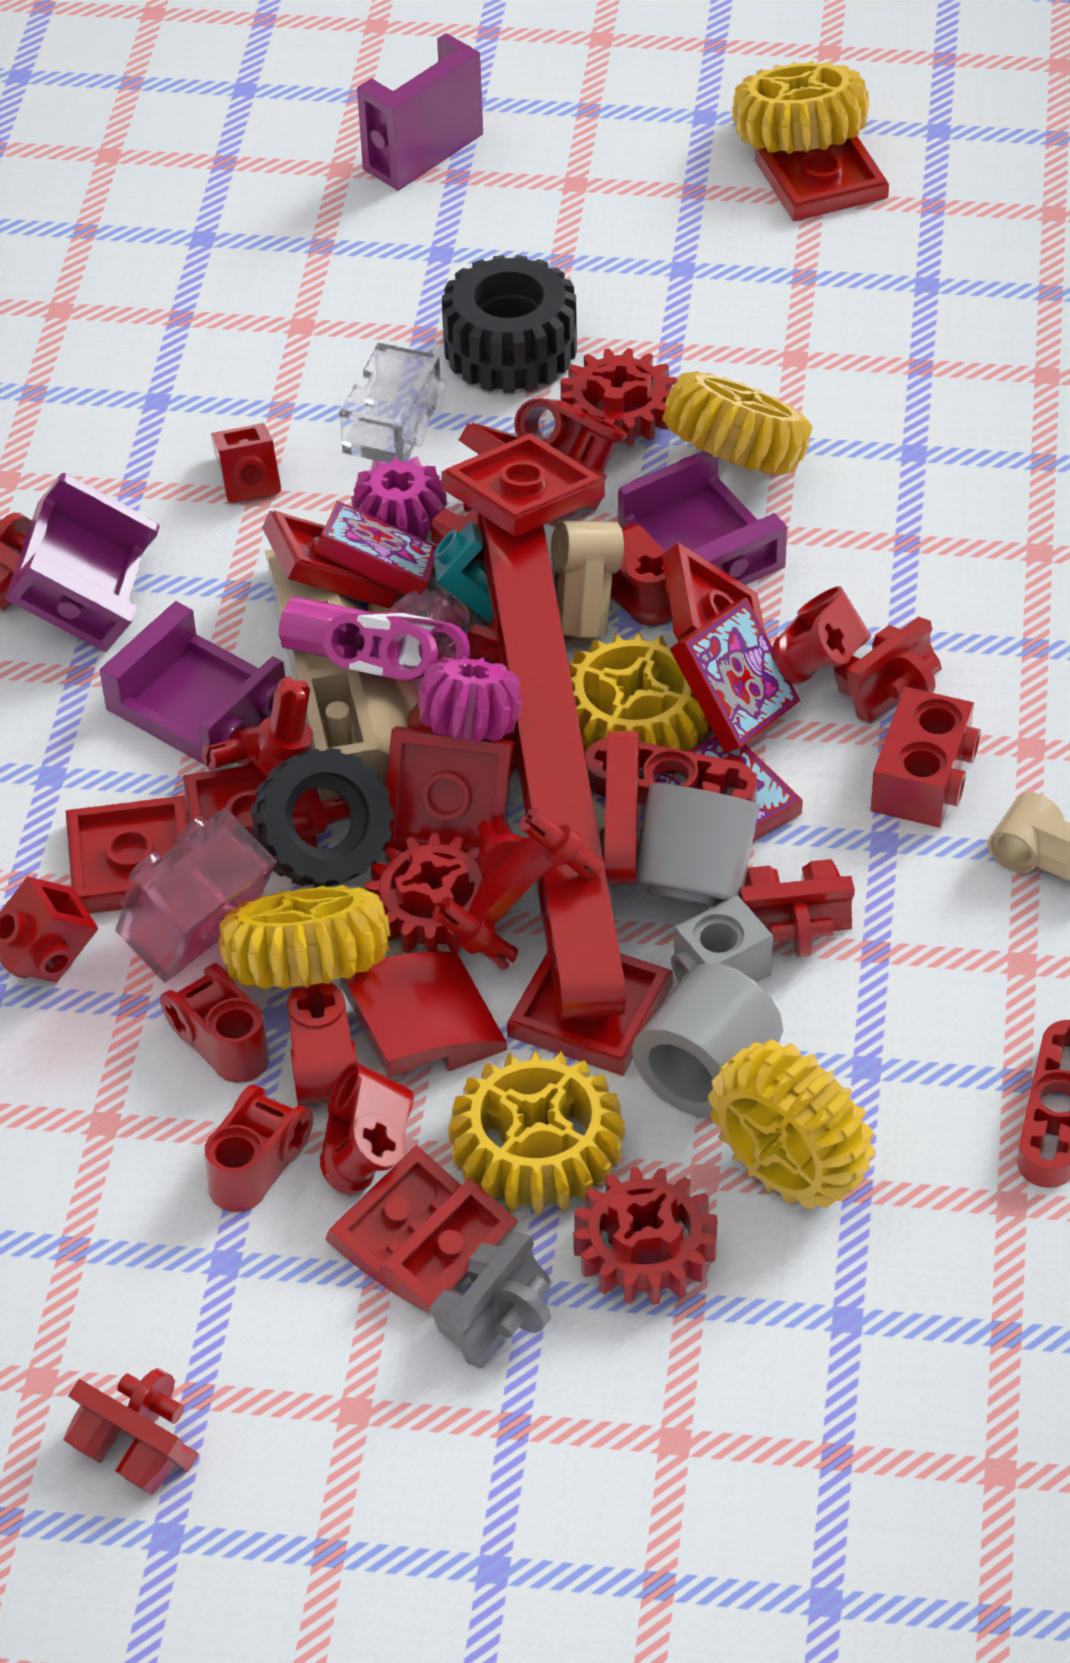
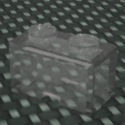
M378 342L363 368V378L369 379L365 386L354 384L339 411L342 453L385 463L391 462L394 455H396L399 461L407 462L414 447L422 446L427 434L428 420L433 411L441 410L446 397L447 383L445 379L440 378L439 355Z

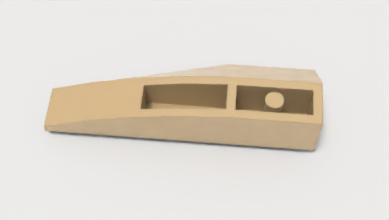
M273 549L265 550L279 618H281L282 611L286 607L288 600L294 596L364 610L358 599L288 580ZM287 649L293 679L295 681L304 680L310 688L305 722L313 731L311 750L319 748V751H325L329 748L340 749L341 753L346 755L354 754L362 758L361 762L368 768L373 767L379 774L378 779L381 784L386 786L391 729L395 726L408 727L407 717L419 702L418 693L410 680H400L342 668L334 664L327 657ZM318 788L321 801L340 796L330 789Z

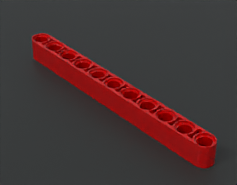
M478 513V526L481 530L483 541L482 553L500 663L507 667V671H512L520 677V700L522 702L520 716L516 720L512 737L513 741H515V755L525 816L531 820L532 818L527 811L537 808L540 813L558 827L561 825L570 826L581 835V845L603 860L544 524L514 537ZM553 864L536 881L556 1007L560 1020L625 1014L624 975L605 867L600 875L592 870L591 872L595 875L596 879L592 882H586L582 876L568 865L556 866Z

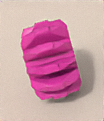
M394 455L392 461L386 464L373 460L370 471L358 472L355 488H353L354 495L351 497L353 508L425 541L429 531H431L432 519L447 506V492L442 489L436 467L422 466L418 456L404 462L399 461L397 456Z
M462 655L456 660L447 657L438 659L437 663L426 666L424 678L420 681L418 695L420 722L427 727H431L435 734L452 736L455 741L466 739L477 744L481 739L494 742L501 740L503 735L514 732L516 720L520 716L522 702L520 700V677L512 671H507V667L503 664H491L485 662L484 658L474 660Z

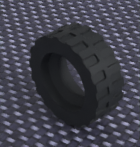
M319 748L307 750L274 767L267 774L268 778L259 784L255 792L257 798L255 804L251 805L250 817H253V828H250L253 840L256 839L260 848L258 853L263 861L267 860L274 867L272 870L280 877L286 876L292 879L291 883L300 886L314 885L313 888L321 885L326 887L338 885L362 875L368 871V867L371 864L378 862L383 855L382 849L386 843H389L392 831H389L390 822L394 820L393 808H390L388 801L390 794L387 787L383 786L379 781V774L373 767L368 768L361 762L362 758L354 754H343L340 749L329 748L325 751H319ZM314 788L330 789L339 794L348 805L351 816L350 828L346 837L334 847L321 849L310 846L295 831L292 818L293 809L299 797L308 790Z

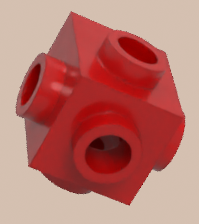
M27 876L0 911V963L11 974L23 979L33 977L57 983L98 931V926L73 887Z

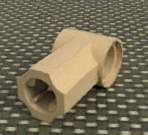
M558 521L555 525L551 541V555L554 568L559 573L557 603L563 635L585 638H599V636L607 635L612 573H617L620 569L624 554L623 533L617 522Z
M1034 792L1022 793L1015 799L990 835L987 842L988 850L1000 865L1010 871L1029 873L1035 867H1038L1070 881V822L1064 820L1061 810L1052 800Z

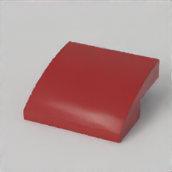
M428 951L385 957L378 964L373 965L366 972H355L351 978H340L341 987L389 1078L439 1059H443L448 1071H452L507 1050V1041L457 952Z
M415 1145L401 1161L384 1175L328 1230L325 1240L361 1271L395 1295L430 1313V1306L443 1290H453L468 1275L469 1258L483 1242L497 1246L517 1226L519 1221L470 1177L461 1185L419 1146Z

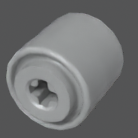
M651 783L637 847L636 883L649 887L647 893L649 895L707 907H714L736 895L740 897V887H744L760 805L749 800L711 791L670 784Z
M718 963L700 964L684 976L636 1036L632 1047L635 1066L645 1083L663 1100L689 1114L698 1117H710V1113L714 1108L710 1105L707 1096L713 1089L711 1081L719 1074V1069L742 1048H747L754 1042L764 1044L769 1039H772L779 1043L784 1031L781 1013L771 996L756 981L742 972Z

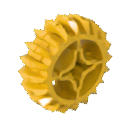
M812 60L808 63L799 64L793 61L792 64L785 66L776 64L773 69H760L756 72V75L747 76L743 79V83L735 87V95H733L734 106H732L733 123H736V133L740 135L741 141L751 144L755 149L767 148V151L771 153L786 151L788 154L794 151H805L808 153L810 150L818 148L826 150L829 145H842L846 142V139L859 135V131L866 127L869 92L866 90L865 80L860 77V73L855 70H849V67L843 64L834 66L829 61L819 64L814 63Z
M699 371L682 373L676 384L670 389L664 404L666 409L662 419L670 431L679 435L682 441L693 444L696 449L704 450L712 454L713 457L724 459L732 465L743 466L750 471L754 469L764 474L773 473L778 476L794 473L799 462L803 461L809 447V438L813 427L802 413L795 411L793 406L784 404L778 398L763 393L762 390L751 388L743 382L732 381L727 377L722 378L711 373L703 374Z
M640 632L637 633L634 640H623L615 633L610 644H604L593 639L589 652L575 651L573 660L568 665L584 755L594 742L607 738L608 731H638L639 742L683 751H689L697 746V741L705 740L706 733L709 730V723L670 650L671 647H667L663 635L651 642L645 641Z
M321 885L317 888L300 887L297 890L291 891L280 890L279 893L269 896L260 895L255 901L243 902L237 908L231 909L219 923L221 936L218 937L226 971H228L230 978L248 987L257 985V987L262 989L281 987L285 990L294 986L308 988L310 985L318 983L330 984L332 980L351 978L355 972L368 971L373 965L382 961L385 958V953L389 950L387 936H390L388 916L385 915L383 903L379 900V895L360 887L350 889L345 885L337 887Z
M769 1039L764 1044L754 1042L749 1047L742 1048L719 1069V1074L711 1081L713 1089L707 1096L710 1105L714 1108L710 1113L711 1120L722 1129L718 1137L720 1141L729 1144L733 1150L732 1159L741 1161L748 1169L749 1177L756 1176L761 1180L768 1193L778 1191L785 1202L792 1205L799 1201L802 1206L810 1210L817 1205L828 1208L835 1201H840L848 1193L850 1194L864 1180V1174L871 1168L869 1162L876 1154L873 1145L870 1143L874 1133L871 1127L862 1122L866 1112L863 1108L855 1105L849 1097L852 1090L843 1088L834 1079V1070L827 1072L818 1065L816 1056L810 1054L803 1057L795 1045L789 1043L782 1047L780 1043Z
M534 1049L528 1061L519 1062L509 1052L503 1068L500 1069L486 1062L481 1072L482 1079L467 1077L466 1085L463 1087V1095L455 1097V1102L452 1106L451 1123L448 1125L449 1143L452 1144V1160L456 1165V1169L463 1171L464 1181L470 1177L495 1200L505 1197V1204L511 1214L521 1203L531 1204L537 1216L543 1210L544 1204L553 1202L565 1213L567 1206L570 1204V1196L573 1195L585 1201V1192L589 1188L593 1189V1185L605 1186V1176L611 1174V1168L618 1167L622 1157L625 1121L622 1120L621 1104L617 1099V1093L609 1092V1085L604 1075L590 1077V1069L587 1067L585 1060L568 1067L567 1060L562 1051L552 1061L542 1060L537 1050ZM571 1116L576 1118L587 1130L584 1136L573 1130V1123L568 1121ZM490 1128L501 1133V1140L505 1142L501 1148L495 1145L486 1135Z

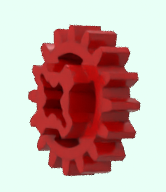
M608 348L604 349L602 359L597 360L594 356L586 354L584 355V367L573 364L568 367V378H561L560 400L624 430L628 434L625 443L629 447L634 446L635 436L641 435L651 441L655 439V427L664 430L669 429L662 419L666 409L664 404L670 389L676 384L677 378L669 377V366L666 363L653 366V355L650 353L637 359L633 357V349L627 348L623 355H614L612 350Z
M438 833L431 834L428 845L420 846L413 837L406 838L407 850L402 853L388 847L385 850L386 865L373 863L370 867L372 881L365 883V890L379 895V900L383 903L385 915L388 916L390 936H387L388 942L399 936L402 937L403 952L406 953L412 951L417 943L424 944L426 952L437 951L439 944H447L452 952H459L460 946L456 942L457 935L439 921H435L432 914L437 904L445 909L441 902L445 897L452 898L455 903L468 912L479 889V883L482 880L477 863L480 847L471 849L466 853L463 849V838L458 836L448 846L441 845Z
M632 1167L630 1181L621 1183L617 1177L609 1174L605 1176V1193L591 1188L585 1192L586 1208H578L574 1213L573 1252L574 1256H581V1273L584 1277L599 1274V1291L605 1295L616 1286L624 1288V1303L631 1304L638 1292H647L652 1305L660 1304L661 1290L669 1288L675 1295L681 1298L686 1295V1277L701 1283L706 1279V1262H715L718 1220L717 1215L708 1214L709 1197L706 1193L690 1197V1179L684 1177L674 1185L666 1183V1169L659 1168L654 1174L653 1179H643L640 1169ZM680 1221L689 1233L688 1240L683 1238V1227L678 1224ZM603 1230L608 1233V1243L612 1245L610 1250L602 1240L601 1234Z

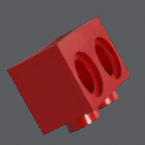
M904 687L873 771L871 812L941 828L948 805L958 807L962 798L966 781V771L961 770L963 762L973 764L978 751L981 729L972 727L974 702Z

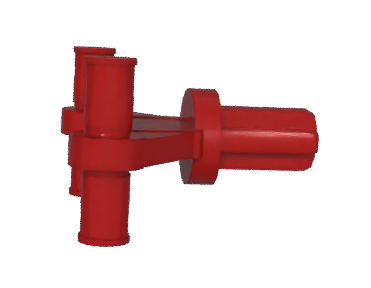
M290 677L281 679L274 693L271 717L265 719L259 726L246 727L234 731L229 740L205 745L202 748V758L205 766H209L208 769L213 771L219 767L236 762L241 766L255 764L268 778L267 774L274 767L295 755L311 750L313 731L305 722L310 695L308 684L304 680L295 681ZM317 788L306 791L299 797L294 806L292 818L297 834L302 833L305 837L311 838L323 834L327 829V825L351 819L348 805L341 796L321 801Z
M537 808L527 811L532 818L531 820L524 815L519 823V829L530 836L528 838H522L514 834L509 823L501 817L492 823L484 819L478 825L477 829L480 837L477 842L480 851L477 863L482 880L479 883V889L468 912L455 903L452 898L445 897L441 900L445 909L437 904L432 914L435 921H439L457 935L456 942L460 947L470 954L480 952L501 970L510 967L509 963L505 960L506 958L512 963L515 962L518 956V948L494 932L495 923L553 864L556 866L568 865L582 876L586 882H592L596 879L595 875L591 872L592 870L600 875L605 865L601 858H598L581 845L582 839L579 833L568 825L558 827L540 813Z

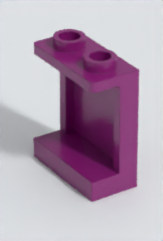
M448 33L437 38L438 62L394 91L372 78L357 87L363 170L397 191L483 135L480 52Z
M703 450L642 478H637L619 488L618 524L622 528L630 523L639 524L648 533L649 537L665 551L679 542L744 585L786 567L787 525L775 513L757 520L720 480L718 475L719 457H713L712 454Z
M61 473L37 503L5 600L107 652L133 621L137 605L131 603L129 598L143 553L157 537L160 525L71 475Z
M176 600L99 669L106 710L204 764L202 748L205 745L229 740L234 731L246 727L259 726L265 719L271 717L275 690L278 687V682L285 678L284 662L274 656L258 668L197 635L193 610Z

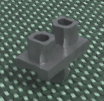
M515 1231L502 1247L482 1242L469 1258L467 1272L473 1284L465 1294L452 1289L448 1291L443 1290L430 1306V1313L439 1332L457 1341L468 1364L483 1368L505 1339L511 1338L518 1328L527 1332L537 1333L543 1330L551 1318L550 1310L542 1300L550 1288L549 1284L551 1281L548 1274L538 1265L533 1256L532 1248L534 1243L530 1235Z

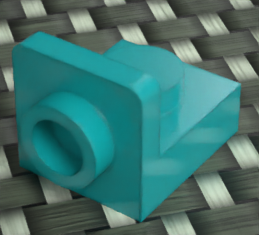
M470 521L460 532L457 530L449 532L437 546L434 553L436 558L434 560L436 580L490 623L493 619L485 565L482 560L477 558L472 563L470 562L483 548L480 528Z

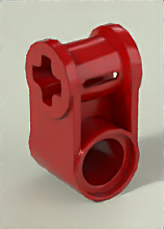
M530 399L520 406L514 419L515 432L518 438L531 433L605 481L607 475L604 471L617 444L625 442L628 436L624 430L614 424L585 413L558 399ZM548 409L554 416L555 427L551 435L545 438L539 430L538 423L542 413Z
M630 523L621 528L624 539V554L620 569L617 573H612L610 597L627 611L633 620L640 624L652 626L667 623L673 618L669 596L665 589L666 578L662 561V554L666 551L649 537L642 526L637 523Z
M835 586L815 596L798 610V615L780 636L775 639L773 643V656L783 677L790 683L799 685L809 680L820 668L827 665L839 667L849 662L853 654L872 635L843 588Z
M213 963L204 969L203 977L176 993L174 990L169 989L160 995L162 1011L172 1029L184 1042L189 1043L220 1077L235 1083L248 1082L259 1077L266 1070L269 1064V1051L262 1012L258 1005L253 1003L238 988L222 966Z
M332 982L330 984H313L308 988L296 986L288 997L287 1009L293 1048L290 1049L297 1105L328 1102L331 1090L340 1073L350 1063H358L354 1040L351 1041L345 998L341 989Z
M352 1062L345 1067L331 1090L328 1100V1121L323 1149L320 1155V1169L323 1177L331 1187L346 1195L360 1194L371 1185L377 1171L389 1170L401 1161L404 1154L407 1122L414 1102L412 1089L357 1062Z
M255 1084L247 1086L236 1100L233 1109L215 1132L208 1137L205 1144L208 1189L213 1203L221 1209L231 1212L246 1211L257 1206L264 1199L265 1194L287 1165L296 1159L306 1145L313 1126V1111L302 1105L294 1109L268 1098L264 1088Z

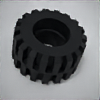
M505 255L493 256V260L485 261L481 259L473 262L470 269H460L455 273V280H449L444 287L445 294L442 295V321L445 358L449 360L451 370L455 374H462V380L470 385L479 383L481 384V389L493 391L495 388L503 389V393H515V389L523 388L526 391L538 389V384L540 383L550 384L557 380V373H565L571 365V360L575 359L577 353L576 294H574V285L571 280L565 279V273L558 267L548 268V262L541 259L528 260L527 256L516 255L515 258H505Z

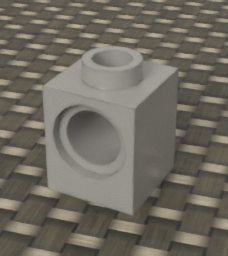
M736 895L675 926L674 955L671 957L672 969L680 982L690 970L698 965L718 963L737 969L758 982L771 975L773 935L741 898Z

